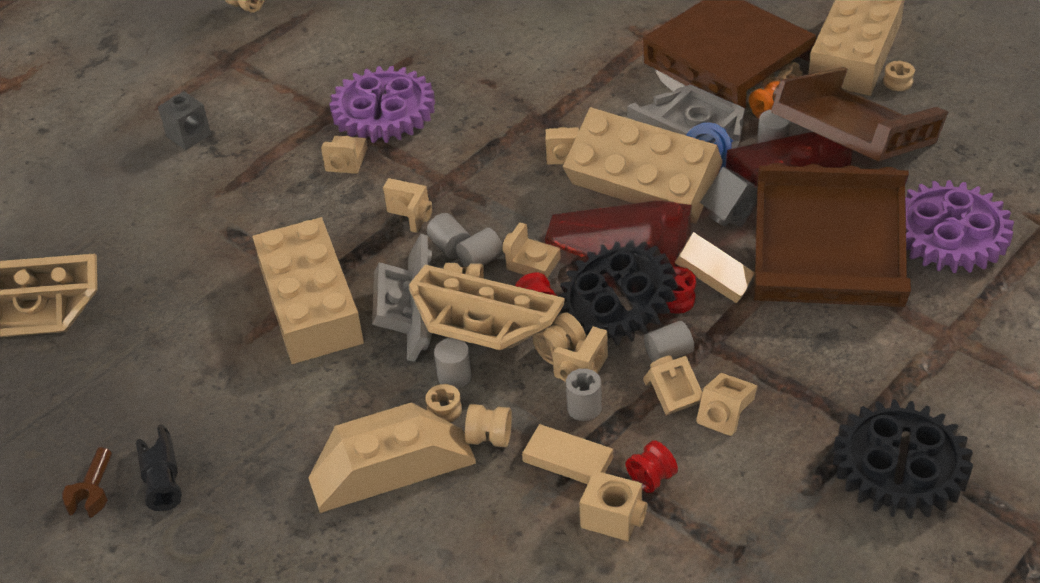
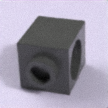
M183 91L158 106L166 137L183 149L187 150L211 135L204 104Z
M722 167L700 203L711 210L708 216L720 225L726 227L728 223H732L742 227L757 205V186L742 175Z

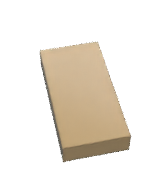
M694 232L675 261L677 265L692 271L698 279L735 303L742 298L755 273Z
M539 424L522 452V458L525 463L588 484L594 470L606 472L613 459V449Z

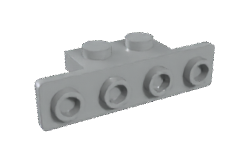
M424 234L419 235L409 254L408 270L379 262L374 271L372 325L406 333L407 360L415 362L421 350H427L432 333L428 332L409 291L410 282L423 266L429 265L431 261L432 251L428 249V236Z

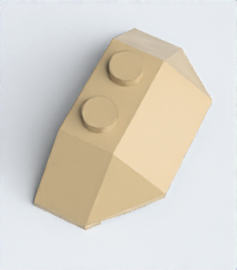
M83 254L0 261V337L67 332L98 291L97 255Z
M424 265L409 284V291L428 332L497 350L515 347L551 326L565 302V298L429 265Z
M411 402L336 425L309 476V481L319 512L322 513L476 464L470 445L465 442L463 429Z

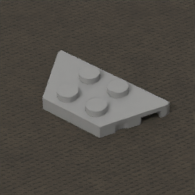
M687 85L676 89L674 92L654 96V103L643 107H639L636 102L630 104L627 107V117L682 135H686L691 128L700 123L711 122L727 129L726 132L729 137L734 140L731 143L734 155L730 157L728 162L733 165L736 162L745 108L693 85Z

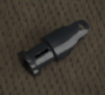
M160 424L157 427L159 438L153 447L149 449L142 439L136 440L141 479L147 484L145 504L153 511H168L180 504L182 491L175 481L178 470L172 437L168 429Z

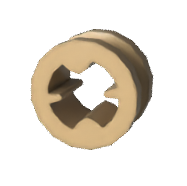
M904 61L890 62L885 68L884 85L893 91L910 89L913 84L914 67Z
M439 384L428 390L425 398L427 411L448 422L456 420L462 412L461 396L458 389L454 386ZM447 401L448 405L441 406L439 402Z

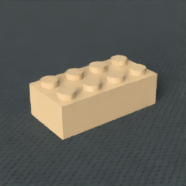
M835 0L811 50L809 74L845 67L848 70L841 88L850 92L871 96L900 27L904 0Z
M590 107L562 167L574 185L697 223L704 207L700 202L718 175L723 162L716 144Z
M322 217L252 236L261 272L291 364L364 344L359 314Z

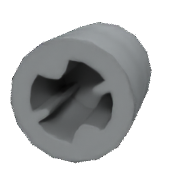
M771 110L763 112L759 117L758 149L770 155L783 153L788 145L790 121L771 113Z
M441 213L435 216L429 222L426 230L429 238L451 259L458 258L456 245L470 237L469 233L448 213Z
M487 227L456 245V252L464 267L470 264H483L484 266L503 255V245L495 231Z
M677 321L644 335V345L652 362L665 356H672L673 360L694 351L692 335L683 321Z
M454 338L440 341L434 348L439 383L449 384L457 389L464 387L472 378L469 348L466 342Z
M590 369L574 370L566 378L567 412L575 420L589 421L595 419L602 410L601 378L598 373Z

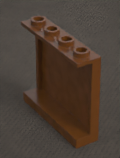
M702 0L643 37L644 63L685 86L693 85L746 108L747 90L797 57L810 63L811 50L816 42V35L745 0Z
M845 67L783 79L773 92L772 99L774 103L771 113L876 161L886 160L937 143L948 115V111L939 107L903 115L841 88L848 70Z
M773 163L767 166L759 165L754 300L905 307L911 293V279L907 278L905 186L909 170H897L893 167L860 169L857 166L823 168L816 164L804 167H791L781 163Z

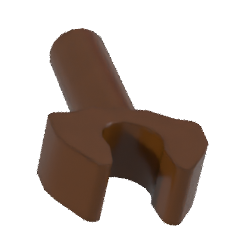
M100 447L96 450L82 483L65 486L62 498L70 516L75 513L79 502L86 499L85 509L90 518L105 507L108 499L103 488L98 486L112 456V452L109 449Z

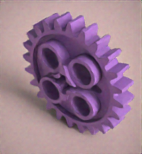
M378 66L376 72L373 73L368 69H364L365 75L360 76L354 73L353 81L344 79V87L336 86V94L331 95V114L334 125H338L339 131H347V136L350 137L358 134V138L371 137L372 143H375L381 137H383L385 143H388L390 136H395L398 140H401V133L404 132L413 135V127L423 129V121H430V114L435 112L434 91H432L431 83H426L425 76L417 78V71L406 74L405 67L401 68L398 72L394 71L393 66H390L387 71H383Z
M947 180L946 186L941 187L936 181H932L930 189L923 184H919L918 192L909 189L905 197L906 250L911 249L909 258L923 257V266L934 262L936 263L937 271H941L945 265L950 266L953 273L957 272L958 266H963L970 273L973 270L974 264L982 269H986L988 261L997 263L999 255L1005 256L1007 248L1011 244L1014 221L1009 220L1011 212L1002 210L1004 204L1002 201L992 202V193L980 195L979 186L972 190H967L966 182H962L959 187H954L951 180Z

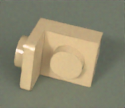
M579 127L546 129L547 165L564 164L579 132Z
M334 136L332 142H323L321 150L325 170L329 172L358 174L368 149L366 138Z
M388 178L383 186L387 212L407 216L410 231L418 233L424 221L427 222L432 213V202L428 199L427 186Z
M519 222L512 233L507 234L503 242L502 251L506 256L507 270L522 275L540 272L548 278L561 259L560 248L528 239L527 224Z
M593 326L586 339H581L578 342L575 352L556 347L553 352L554 376L566 382L567 376L577 369L586 368L598 373L608 357L607 330Z
M665 356L650 364L651 368L643 380L646 386L653 385L666 416L701 402L702 390L686 356L673 360L672 356Z
M720 373L703 389L696 420L697 423L732 436L737 430L740 413L755 398L757 385Z

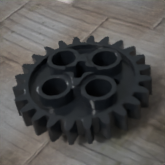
M630 239L625 247H621L617 240L613 245V249L608 250L603 244L600 248V254L595 255L591 251L587 252L589 260L586 263L577 260L578 271H567L566 274L570 281L560 284L564 293L557 295L558 297L565 298L564 306L560 313H568L575 317L583 327L586 337L594 326L607 330V341L609 338H612L617 346L620 344L622 336L627 335L628 339L632 342L634 341L636 331L640 330L644 334L648 333L646 326L648 323L651 322L659 325L661 322L657 315L658 313L668 314L670 312L666 302L676 300L673 290L677 289L678 285L675 280L676 273L665 253L661 254L657 246L649 248L647 242L643 241L636 247L633 239ZM604 274H608L632 310L627 311L615 291L603 277Z
M892 399L890 408H885L882 403L876 401L874 412L862 406L860 407L859 417L853 414L848 415L847 425L841 424L838 437H835L833 465L838 466L837 479H847L846 492L859 490L857 502L862 503L868 499L873 500V511L875 512L883 505L888 506L890 517H894L898 509H904L907 517L913 519L915 509H920L926 517H930L933 505L944 512L946 511L948 500L954 503L958 502L960 492L966 491L971 476L973 463L970 461L973 451L965 448L968 440L967 436H956L957 424L944 425L946 416L944 413L933 418L929 415L930 406L928 405L921 411H916L913 401H909L906 408H900L896 399ZM906 431L910 434L902 484L898 485L894 482L902 432Z

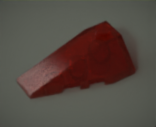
M650 201L553 214L545 236V243L574 255L585 257L588 256L587 252L589 251L595 255L600 254V248L603 244L608 250L613 249V245L617 240L621 247H625L630 239H633L636 247L643 241H646L649 248L657 246L661 254L665 253L672 267H680L675 261L691 236L692 205Z

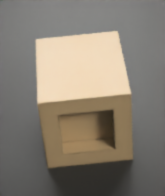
M594 470L580 500L581 528L629 541L634 527H641L646 516L647 502L642 501V483Z

